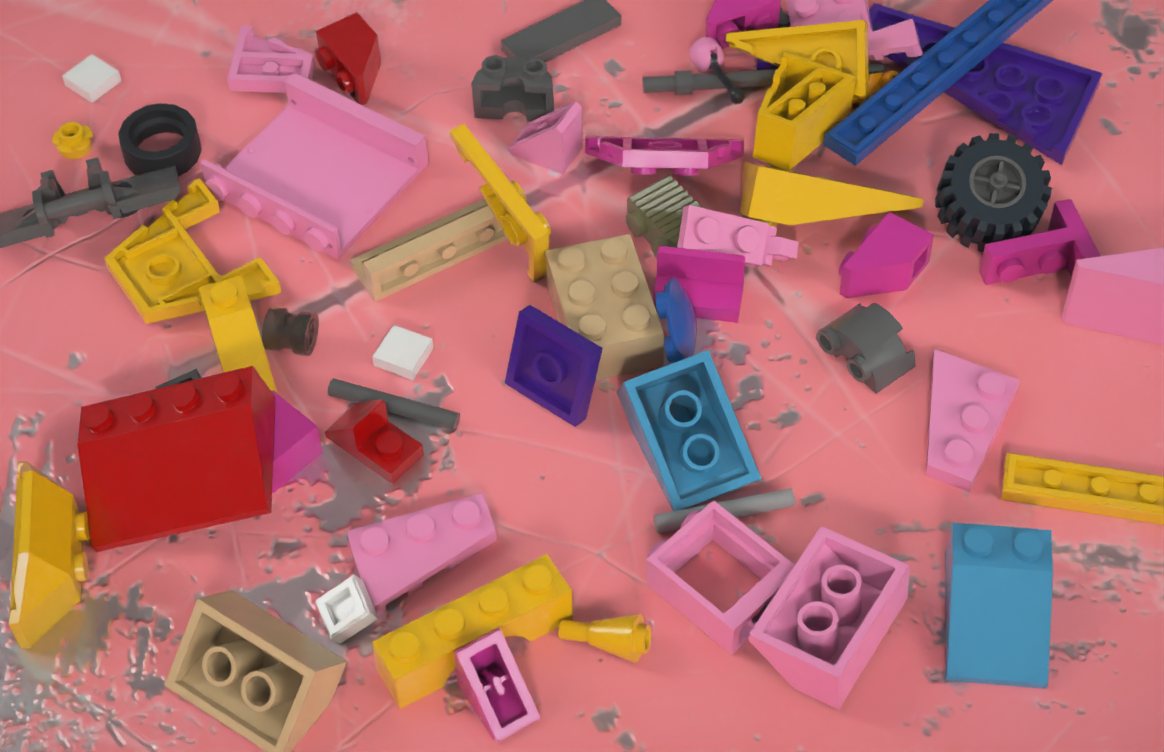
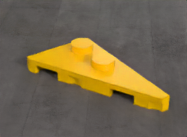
M865 20L726 33V41L731 48L777 67H780L781 57L785 51L856 76L853 97L862 101L869 99L868 24Z
M464 123L450 130V137L464 163L470 161L486 182L479 189L494 216L501 224L511 246L513 244L515 246L523 244L529 255V270L526 272L534 283L545 277V250H549V235H551L548 221L540 212H533L527 204V199L521 186L514 180L511 182L508 180Z

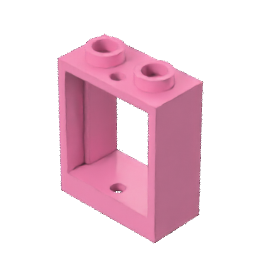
M713 500L700 512L695 510L690 513L681 524L680 530L667 541L662 539L651 548L646 558V584L729 654L733 655L749 640V633L795 564ZM712 540L761 579L725 613H722L675 574Z

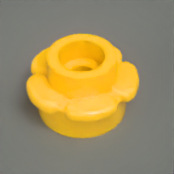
M67 122L54 132L52 143L56 145V149L64 158L80 159L91 151L92 143L90 138L93 137V133L87 125L81 126L77 122Z

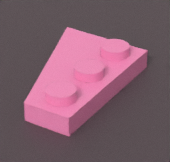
M934 349L926 476L970 492L1016 395L1020 380Z
M483 492L346 531L359 578L365 584L377 615L386 611V605L404 593L410 596L424 587L423 581L444 568L451 570L497 541L496 528Z

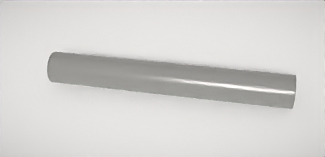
M792 488L717 503L734 517L739 518L794 507L795 497ZM707 505L653 515L656 533L679 530L681 524L690 513L695 510L700 512Z

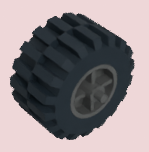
M989 133L986 141H983L981 135L973 137L969 146L963 142L956 148L954 156L950 155L937 187L935 207L940 208L938 213L940 223H949L946 232L952 238L957 234L962 237L961 245L969 248L970 243L979 244L977 251L984 252L985 244L1023 237L1034 232L1048 206L1047 203L1051 197L1052 187H1048L1051 180L1049 170L1042 171L1045 164L1044 159L1041 155L1033 157L1031 155L1033 147L1028 143L1021 147L1015 144L1016 137L1008 135L1005 141L999 140V133Z

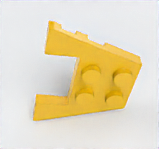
M200 178L187 186L189 192L178 202L172 200L162 208L163 215L149 227L142 225L104 258L108 271L146 324L203 312L204 307L198 287L237 276H242L250 301L281 293L279 280L261 257L219 276L185 229L220 213L218 201Z

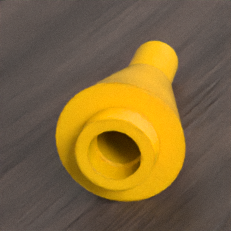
M642 614L594 620L591 623L562 619L559 624L558 635L560 639L589 642V645L637 663L641 654H647L650 649L652 631L651 626L645 624Z

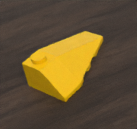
M744 161L742 165L740 214L750 217L755 221L768 223V226L776 227L777 223L796 225L922 208L924 203L923 198L862 185H852L823 177H812L794 171Z

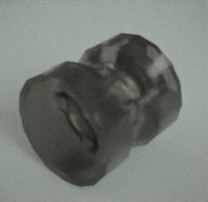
M271 306L266 313L263 323L262 343L264 348L272 351H281L287 348L291 349L295 355L310 356L315 348L318 337V315L307 311L292 314L286 308Z

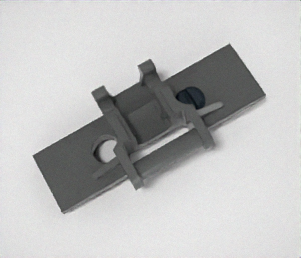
M99 158L86 160L89 188L65 194L53 170L40 173L42 178L40 179L41 186L32 191L33 204L0 213V248L46 236V238L55 236L54 229L60 223H64L69 216H80L96 209L100 212L106 211L113 216V219L124 218L135 214L139 209L175 200L178 194L182 192L176 166L172 165L111 182L108 171L102 170Z

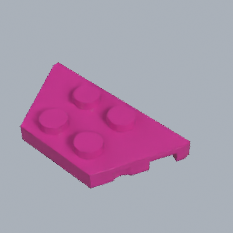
M585 136V154L620 167H631V173L649 175L655 174L656 168H673V174L697 175L699 169H709L744 157V139Z

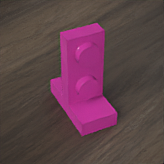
M1067 199L1054 203L1047 232L985 244L979 273L985 285L1012 282L1018 278L1042 273L1051 274L1066 268L1072 277L1076 260L1099 257L1101 255L1072 200Z

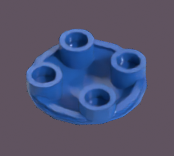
M672 277L664 285V291L656 293L658 315L660 319H667L670 336L665 337L664 343L669 363L678 362L693 356L697 337V321L693 305L679 280Z

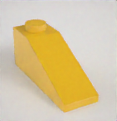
M242 276L198 287L223 373L253 366L269 389L277 393Z

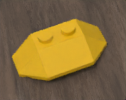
M28 461L17 462L9 626L20 649L31 648L81 600V581H87L89 578L87 555L85 552H82V541L89 540L90 538L87 513L79 511L72 493Z

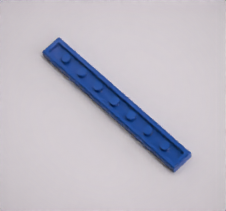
M988 0L824 135L823 145L856 166L1053 0Z

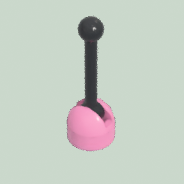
M703 37L695 41L689 50L691 62L701 72H714L728 90L729 100L733 104H741L745 100V93L742 89L736 88L722 70L721 65L724 60V54L720 45L711 37Z

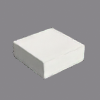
M93 54L62 76L66 87L91 103L121 82L119 71Z
M393 325L372 356L373 364L375 367L414 380L434 349L433 339Z
M354 574L315 600L330 639L338 644L343 643L378 619L363 580Z

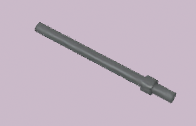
M883 63L868 64V73H884ZM776 69L725 72V74L736 88L772 86ZM691 70L674 71V75L642 78L643 93L675 92L677 96L692 95L693 90L726 88L715 73L692 74Z

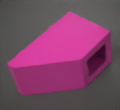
M715 0L706 18L705 37L715 39L723 49L730 47L726 41V33L779 28L781 0Z
M888 212L878 225L872 224L867 229L861 245L855 253L849 251L843 258L838 270V274L842 276L840 295L852 298L907 290L929 263L934 234Z

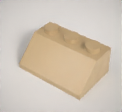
M230 590L197 599L164 686L266 752H291L330 705L347 661L238 593Z

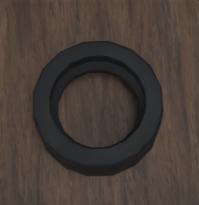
M159 103L144 106L132 112L123 121L118 132L125 164L135 175L175 165L178 176L188 172L198 162L202 151L195 119L187 110L174 104ZM166 132L183 136L176 145L166 150L154 152L137 148L146 138L155 134Z

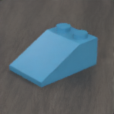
M709 350L624 381L616 393L633 435L673 511L687 509L761 480Z
M952 523L945 553L946 681L1047 689L1053 582L1051 530Z

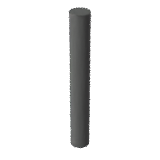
M335 378L330 381L328 386V395L354 403L382 399L386 403L387 412L451 430H456L459 425L460 413Z

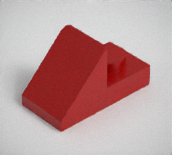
M382 399L356 403L325 431L326 438L391 484H394L424 455L423 446L420 442L388 421L386 403Z

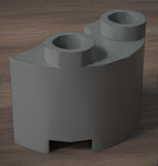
M497 55L489 56L483 60L482 68L476 72L471 83L474 118L503 120L507 113L520 112L525 115L526 121H532L554 111L552 76L547 71V64L540 58L526 59L521 57L502 58Z
M861 303L820 329L816 334L815 339L820 347L827 354H833L836 358L840 355L845 356L848 359L847 368L852 377L858 382H864L876 394L916 367L914 350L906 352L897 334L903 330V327L889 311L877 303H872L868 307L861 306Z

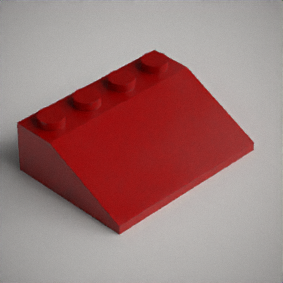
M253 366L81 407L77 446L91 546L95 552L271 513L275 396Z

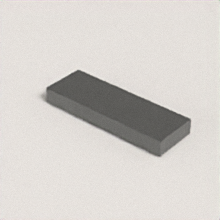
M584 0L501 40L502 51L508 57L540 58L547 62L621 26V14L606 0Z

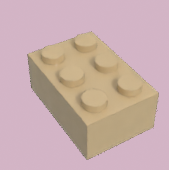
M630 234L545 250L547 287L558 322L603 348L595 381L664 367V332Z

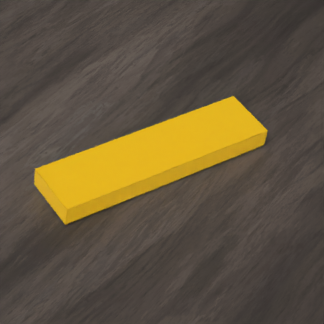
M1008 452L1006 454L1001 500L1164 525V476Z

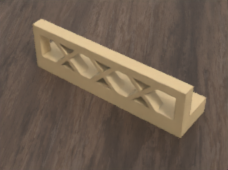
M484 198L351 259L350 263L352 270L376 302L508 239L501 224Z

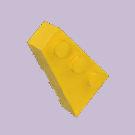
M784 51L780 67L774 73L772 86L768 88L757 114L753 158L767 162L770 166L777 169L790 171L823 143L824 135L851 113L856 76Z

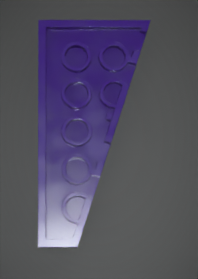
M873 3L869 10L873 31L913 18L923 54L954 29V27ZM1002 43L944 93L1024 143H1028L1053 161L1063 165L1100 85L1102 73ZM906 52L890 53L885 57L903 68H907L920 56L907 57Z

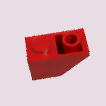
M356 12L316 31L318 49L315 50V55L321 68L324 71L330 70L335 76L336 82L343 94H350L357 103L364 105L368 102L381 66L377 34Z

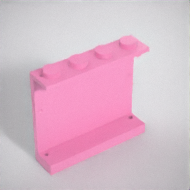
M294 72L284 82L289 105L224 169H222L221 165H214L205 159L200 165L205 185L216 200H224L240 208L247 216L251 218L257 217L272 225L284 235L290 234L307 243L314 251L324 252L339 260L429 165L426 137Z

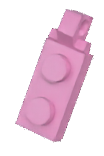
M688 205L683 207L677 248L743 255L746 258L745 266L755 268L771 266L772 259L784 262L788 261V259H797L799 242L776 237L777 228L768 226V223Z

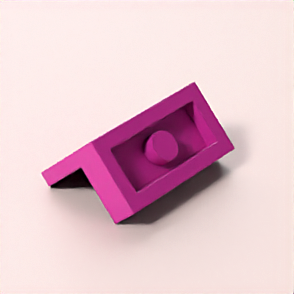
M660 246L657 252V276L652 296L656 311V293L664 291V285L667 284L670 278L675 277L687 292L696 318L738 323L744 290L745 256Z

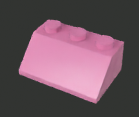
M821 526L749 633V641L794 689L839 710L908 599L910 565Z

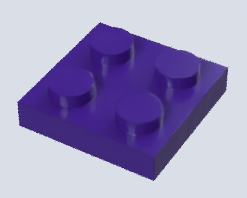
M529 305L519 311L505 384L576 427L586 420L603 348Z

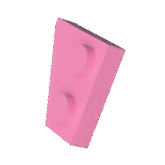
M241 25L227 78L229 90L286 93L284 82L294 72L312 81L315 68L313 54L298 47L292 48L287 46L284 41L271 37L266 41L254 36L253 28Z

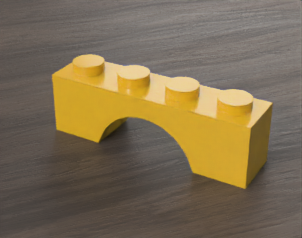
M545 554L372 641L377 672L399 709H402L444 687L449 675L455 669L453 652L490 631L499 628L504 637L521 636L531 642L559 628L562 619L573 620L572 590L548 554Z

